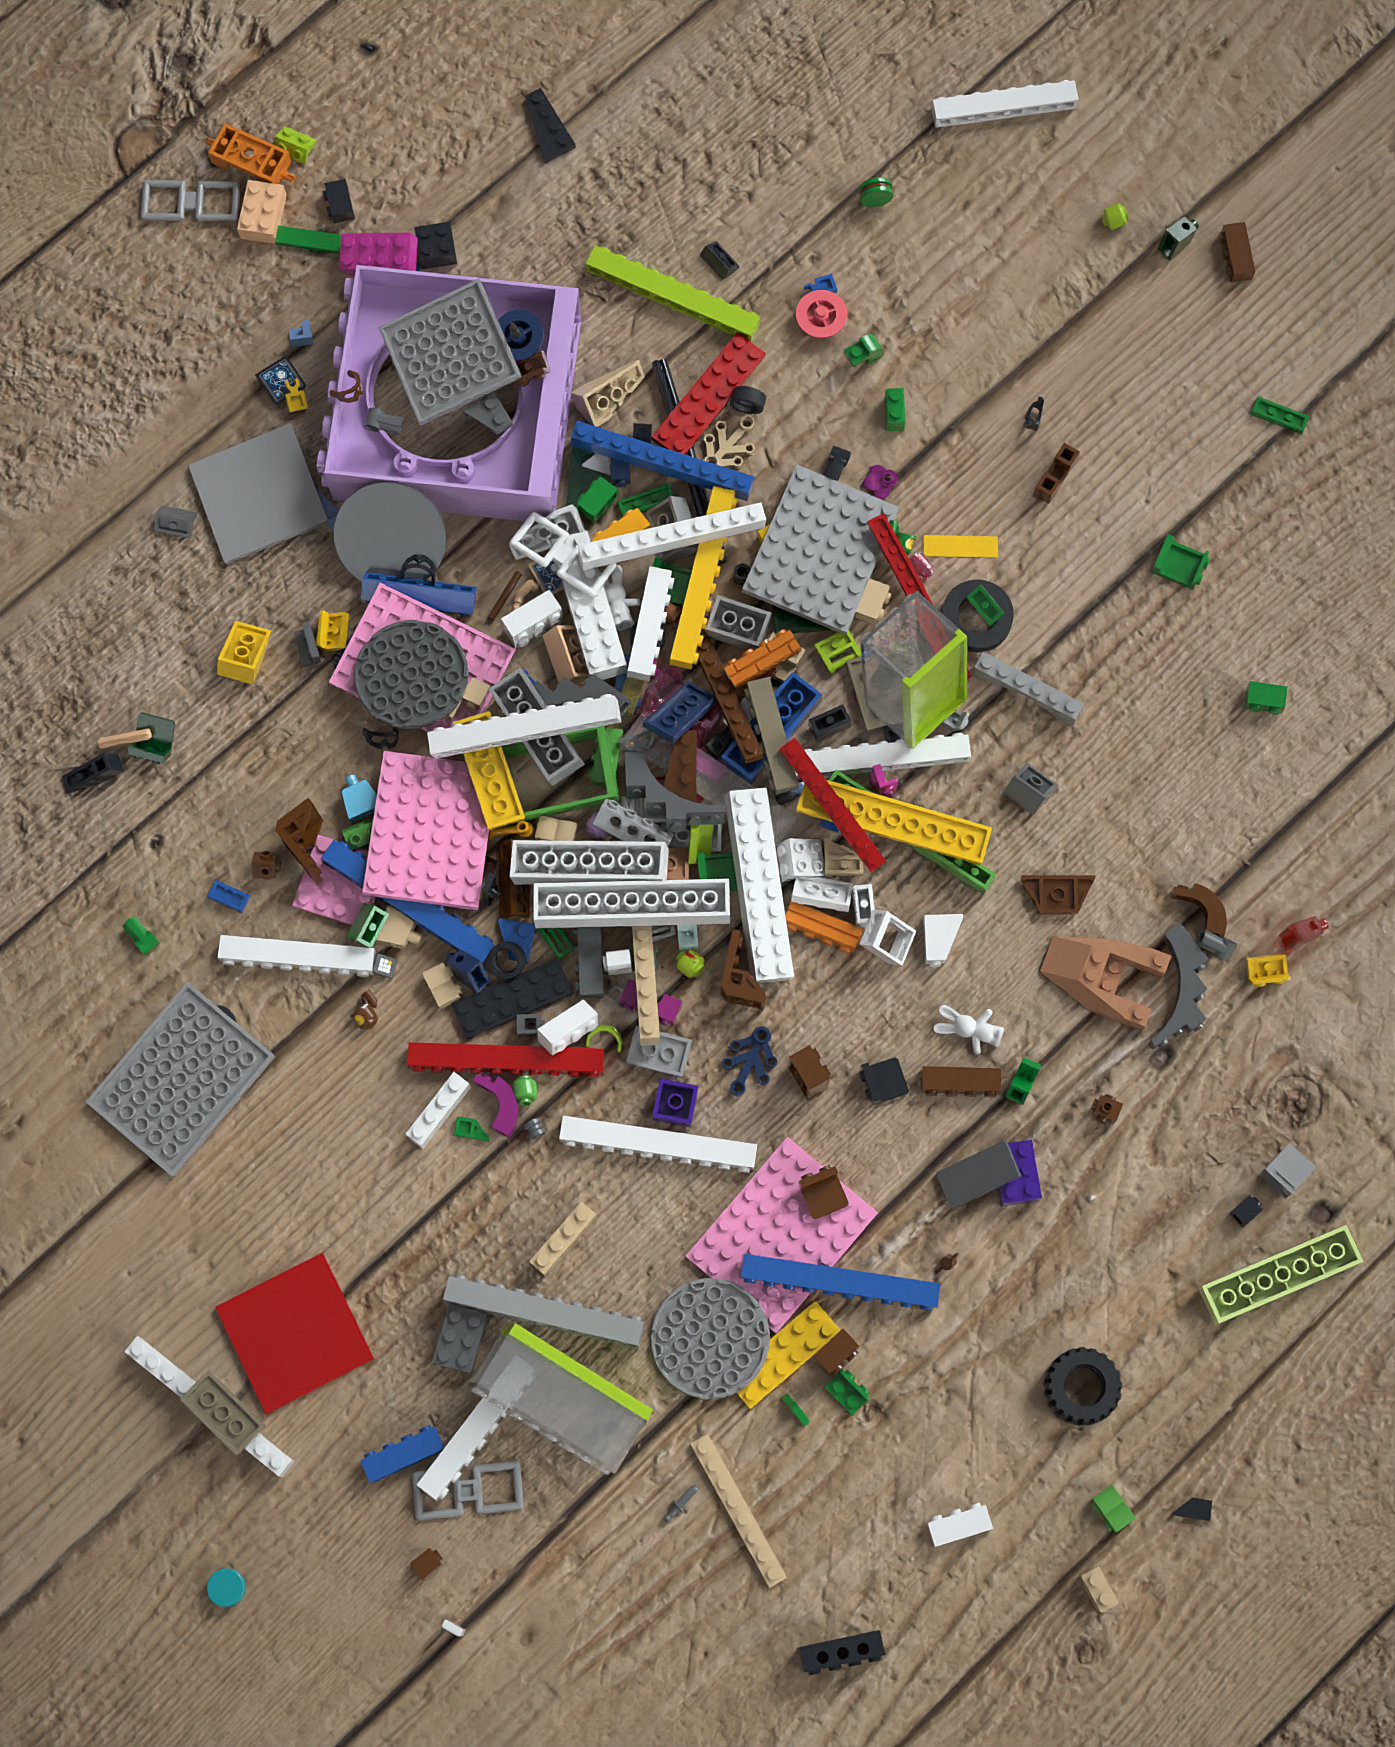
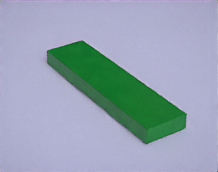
M278 225L275 244L340 254L341 235Z

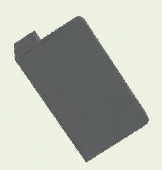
M161 506L155 514L154 531L191 538L193 521L197 517V512Z

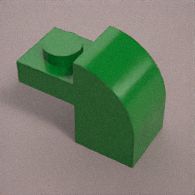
M868 334L861 337L859 342L844 349V354L852 367H855L864 361L870 364L884 356V349L874 334Z
M1023 1057L1005 1097L1023 1105L1041 1065Z

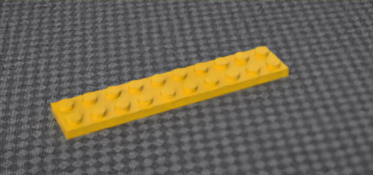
M827 780L865 832L982 865L992 827ZM804 784L796 812L832 822Z

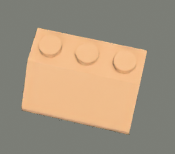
M556 625L542 636L557 680L560 682L566 677L576 685L582 684L589 676L575 627Z

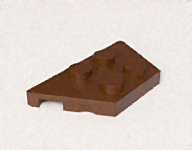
M1021 875L1020 879L1039 914H1078L1095 880V875Z

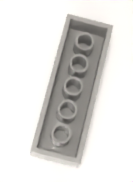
M518 668L489 688V691L506 717L509 713L523 714L529 709H537L538 711L546 707L541 696L521 668ZM565 733L523 741L551 785H555L585 765Z

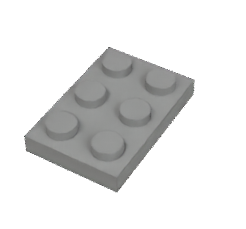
M636 1025L626 1064L683 1078L692 1040L659 1031L660 1045L641 1046L639 1026Z

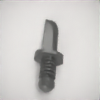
M691 1486L677 1502L673 1500L671 1503L674 1506L664 1516V1521L670 1522L679 1511L683 1513L685 1511L683 1506L699 1488Z

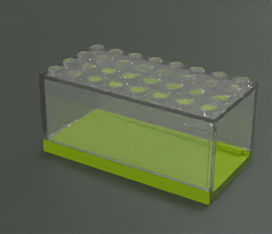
M918 591L913 595L909 594L904 599L903 604L893 608L885 620H880L875 625V629L862 636L860 648L865 705L908 746L914 749L967 701V636Z
M506 1323L469 1383V1386L472 1387V1393L484 1399L489 1398L488 1403L496 1408L506 1409L505 1413L520 1421L523 1419L522 1424L538 1431L544 1438L557 1442L556 1445L563 1450L574 1453L573 1456L589 1463L592 1468L607 1475L617 1472L653 1412V1409L516 1323Z

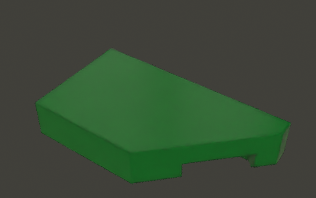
M457 1116L453 1136L490 1142V1138L476 1119Z
M786 1393L781 1397L803 1427L810 1423L809 1418L789 1394Z

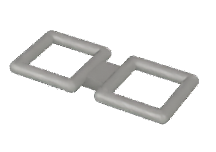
M144 180L141 219L182 221L184 219V212L190 211L195 212V219L197 221L236 222L239 217L240 183L238 181H198L197 192H186V182L183 180ZM150 187L179 188L177 213H148ZM204 188L233 189L231 214H203Z
M519 1461L473 1466V1480L461 1481L460 1476L456 1483H453L455 1509L423 1512L422 1492L417 1487V1484L427 1470L417 1471L412 1474L415 1518L418 1521L462 1516L464 1513V1501L475 1500L477 1514L521 1510L524 1507ZM513 1469L515 1502L483 1505L481 1473Z

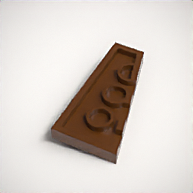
M686 731L674 743L663 787L673 794L697 803V731Z

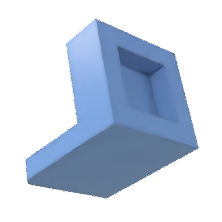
M309 320L302 321V328L289 330V341L292 348L313 345Z

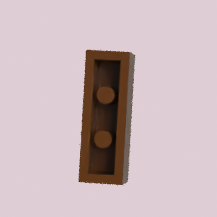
M1245 222L1223 225L1222 231L1219 232V241L1223 243L1224 247L1222 255L1223 259L1227 261V276H1230L1231 282L1252 280L1256 271Z

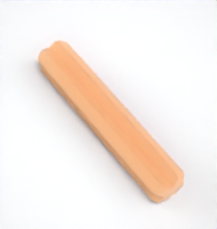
M143 729L103 737L98 740V745L100 749L149 740L152 734L150 729Z

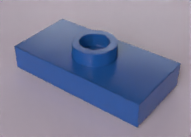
M217 880L214 881L207 895L208 899L240 913H243L251 897L249 894Z

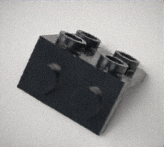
M895 1057L869 1065V1062L862 1064L860 1067L861 1071H858L861 1082H865L867 1088L865 1089L867 1100H871L872 1105L907 1095L909 1092L899 1060Z

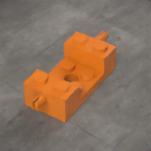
M224 123L215 140L208 138L206 141V145L211 146L208 151L211 163L228 170L229 166H232L257 177L258 181L280 184L283 179L294 183L296 179L295 175L287 173V169L292 162L289 151ZM246 151L254 152L251 157L244 156Z

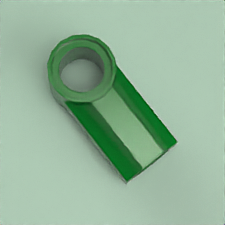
M135 916L127 919L122 925L125 932L135 941V945L144 955L160 944L149 930L147 931Z

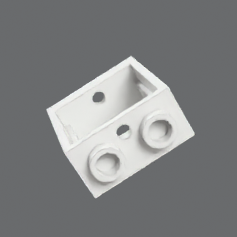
M873 910L860 945L888 964L902 966L916 930L888 911ZM887 925L898 931L890 953L879 947Z

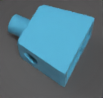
M355 775L346 777L345 781L348 787L342 790V795L349 820L352 824L374 814L377 795L367 780L358 782Z

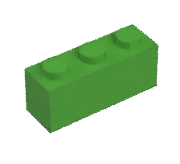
M607 727L615 775L617 776L621 752L618 737L623 738V730ZM596 738L594 743H597V749L593 750L591 761H594V767L590 768L588 779H591L592 786L606 788Z

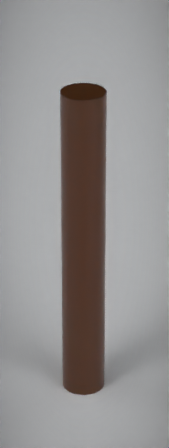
M519 571L514 573L487 617L489 620H495L522 576Z

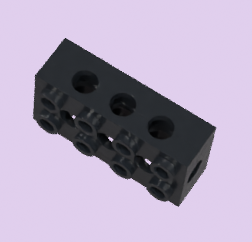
M880 1630L798 1647L803 1672H808L809 1676L819 1674L821 1669L827 1667L829 1671L842 1669L841 1664L848 1663V1666L852 1667L861 1665V1660L868 1659V1662L882 1660L881 1656L885 1655ZM860 1643H864L867 1646V1652L864 1655H860L857 1651V1646ZM840 1647H844L847 1650V1656L844 1659H840L837 1656V1650ZM824 1651L827 1654V1660L821 1664L817 1661V1654Z

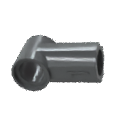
M371 407L368 409L364 428L372 432L382 430L400 435L403 429L404 418L386 414L378 408Z
M1205 929L1197 936L1196 944L1213 952L1215 956L1227 962L1237 947L1235 942L1225 937L1221 938Z

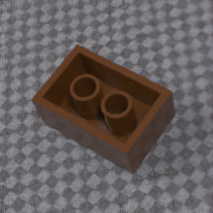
M810 1045L789 1056L788 1069L807 1100L828 1089L829 1076L831 1075L827 1066L821 1065L819 1060L821 1057L816 1048L812 1049Z

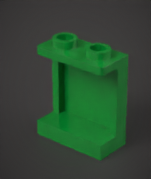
M1168 534L1151 573L1193 590L1195 584L1199 585L1203 578V575L1200 574L1202 568L1206 569L1209 564L1210 558H1207L1209 551H1205V553L1196 551L1173 541L1175 537Z
M655 557L652 567L672 571L671 578H674L673 588L668 589L667 595H671L670 602L673 605L683 607L692 570L662 563V559Z
M704 852L697 853L699 879H729L730 891H738L732 852L705 855Z

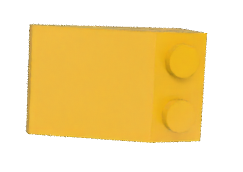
M235 621L219 655L217 675L254 684L269 642L271 630Z

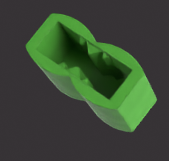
M1113 1485L1091 1499L1093 1501L1091 1504L1092 1508L1097 1514H1102L1105 1519L1103 1524L1109 1532L1113 1530L1116 1533L1136 1519Z

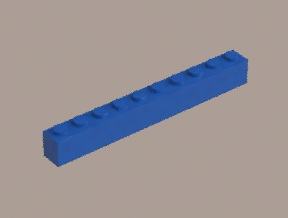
M580 421L576 422L571 435V445L618 459L631 465L713 490V486L735 491V498L748 501L753 488L754 476Z
M333 840L322 855L321 862L363 889L367 861L364 859L365 856L358 851L353 852L349 850V846L345 842ZM375 897L387 906L393 907L412 919L416 925L456 951L463 950L479 959L482 965L487 960L489 951L495 946L491 938L486 935L482 937L476 933L477 929L469 924L465 926L460 922L461 919L454 914L450 916L444 912L445 909L441 905Z
M745 1253L742 1254L739 1278L744 1279L743 1283L755 1284L756 1281H761L763 1286L775 1287V1284L783 1285V1289L795 1290V1287L803 1288L802 1292L808 1293L820 1290L822 1295L834 1296V1293L842 1294V1298L847 1299L859 1296L861 1301L867 1302L879 1299L881 1304L893 1305V1302L901 1303V1307L906 1308L918 1305L920 1310L932 1311V1308L938 1307L941 1284Z

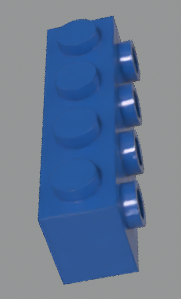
M428 1425L419 1430L420 1433L415 1436L412 1433L402 1437L401 1442L395 1445L391 1442L382 1446L383 1450L376 1453L374 1450L363 1455L364 1459L360 1461L369 1482L373 1484L442 1452L445 1447L435 1426L431 1428Z

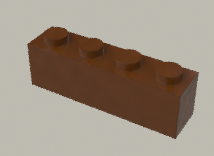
M923 1066L921 1069V1093H926V1096H937V1093H945V1096L955 1097L957 1094H965V1097H976L977 1094H984L986 1098H995L1001 1092V1068Z

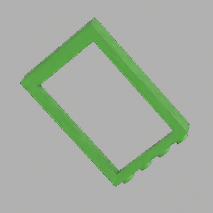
M605 725L565 733L571 744L597 738L607 794L525 812V819L520 821L539 819L540 816L548 817L602 805L605 799L620 801L609 734ZM523 742L501 746L506 762L507 758L529 754Z

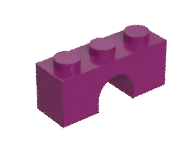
M631 979L628 980L620 997L622 1008L628 1011H633V1009L638 1011L636 982ZM664 994L661 1002L657 1004L659 1024L668 1027V1025H674L681 1010L682 1001Z

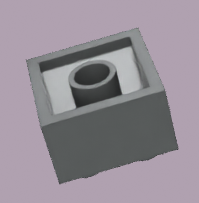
M1026 763L1014 775L1003 793L1010 800L1020 804L1025 811L1034 815L1046 802L1058 784L1029 763Z

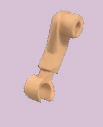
M527 580L516 593L514 604L509 608V613L520 608L524 597L530 591L536 592L538 590L539 584L537 582Z

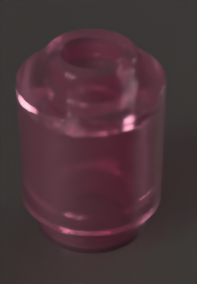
M917 552L909 559L918 577L924 581L936 572L934 565L924 553L919 554Z

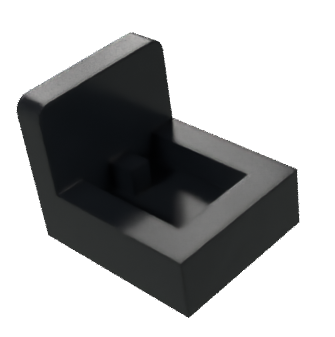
M633 423V438L651 444L652 424Z

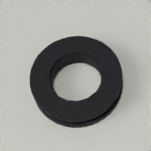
M979 579L968 580L954 587L947 595L941 613V619L951 638L960 629L967 636V651L976 653L986 652L999 646L1007 638L1014 618L1013 605L1007 593L998 585ZM979 585H982L1004 611L1005 615L996 621L990 630L975 633L962 626L958 612L960 607L969 601L967 596Z

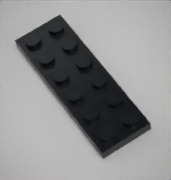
M556 958L486 988L478 994L475 993L451 1003L465 1038L468 1040L517 1019V1015L531 1013L573 994V991L559 959Z

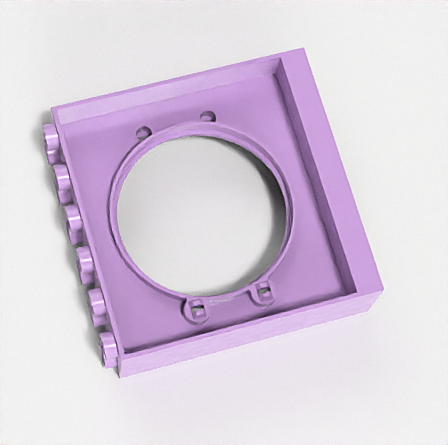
M357 265L355 278H346L344 300L349 301L348 312H341L339 317V334L343 335V347L336 346L333 357V367L338 369V381H330L328 388V403H333V416H324L322 434L323 438H327V451L320 450L317 458V472L322 473V487H329L333 501L345 502L352 493L365 485L393 481L419 490L434 503L439 512L526 521L532 512H536L544 518L554 512L557 505L581 326L579 289ZM477 279H480L497 320L507 312L526 310L536 315L542 323L544 338L537 352L544 351L551 373L546 374V378L535 381L534 379L530 381L528 386L522 388L518 386V404L512 420L513 426L508 428L499 439L484 450L463 458L434 460L407 452L398 446L385 431L372 432L364 428L368 409L371 407L375 408L374 387L378 372L385 360L390 356L379 326ZM348 370L359 374L363 388V394L359 395L358 401L352 403L340 402L337 398L330 396L331 390L341 392L352 388L356 384V380L347 375ZM355 391L345 395V398L353 397Z

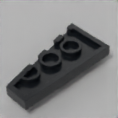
M539 88L525 95L544 164L576 148L575 142L542 89Z

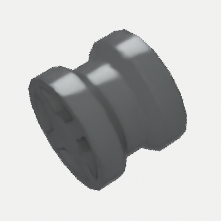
M540 1118L533 1119L523 1125V1129L528 1133L529 1141L547 1133L545 1128L541 1126L542 1121Z

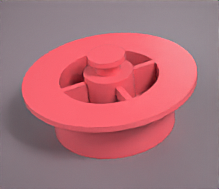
M816 290L806 294L799 301L796 308V320L800 328L808 335L816 338H828L837 334L844 327L847 320V308L843 300L835 293L827 290Z

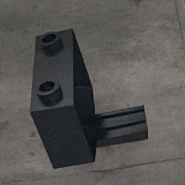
M485 855V861L493 863L496 871L497 860ZM496 872L495 874L488 873V878L484 882L485 885L481 889L484 899L479 904L478 910H473L466 914L448 906H441L445 910L468 920L475 917L487 905L490 906L494 898L501 897V893L497 890Z

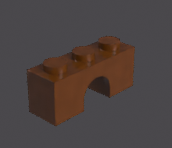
M1063 443L1049 470L1043 474L1036 485L1033 495L1049 504L1077 462L1080 451Z

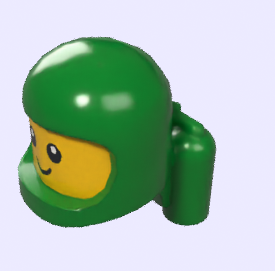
M890 520L889 523L905 553L909 555L912 551L913 541H916L917 537L901 533L898 526L899 523Z

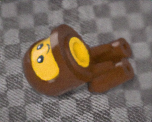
M369 989L361 995L364 1006L350 1015V1018H354L363 1030L373 1028L378 1021V1016L373 1009L377 1007L378 1001Z

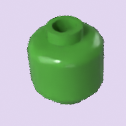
M520 1076L512 1083V1091L520 1106H529L537 1099V1083L531 1077Z

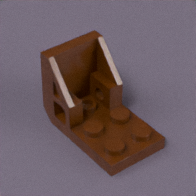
M307 798L277 820L275 831L286 848L318 886L323 882L320 876L322 871L307 852L316 845L323 819L312 801Z
M733 929L720 993L727 1003L764 1010L766 1004L765 992L748 971L737 969L739 964L737 952L741 953L743 937H740V931Z

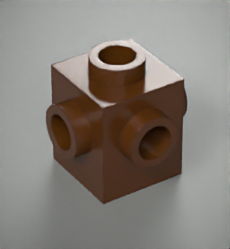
M254 852L252 858L253 878H263L265 880L276 878L277 872L281 871V860H278L277 852Z
M1101 1095L1099 1099H1094L1091 1110L1094 1112L1092 1116L1096 1117L1095 1120L1100 1123L1107 1124L1108 1122L1114 1125L1123 1103L1116 1101V1098L1111 1095Z

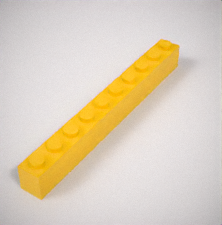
M713 486L706 515L735 509L738 498H734L735 491ZM728 536L699 543L670 657V665L692 670L693 664H697L699 653H696L697 646L701 647L703 636L700 634L702 629H706L708 619L705 618V614L710 612L712 601H709L710 594L714 595L716 584L713 582L714 578H718L721 567L718 566V562L723 560L725 549H722L723 543H727Z

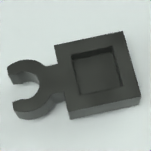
M729 727L723 728L721 735L719 732L715 733L704 745L706 750L716 760L731 746L728 741L734 740L732 735L730 737L727 734Z

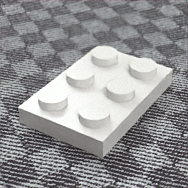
M797 877L791 901L819 908L824 907L848 912L853 884L820 877Z

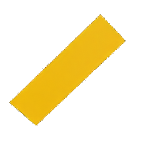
M924 535L923 556L998 558V536Z

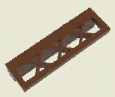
M510 839L499 843V892L501 893L499 898L500 918L505 919L513 916L528 918L530 917L529 884H521L523 892L520 894L517 890V884H514L510 878L513 840ZM519 901L523 906V912L517 911V903Z

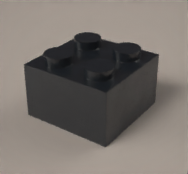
M450 221L414 227L415 235L418 238L417 247L421 270L457 264Z

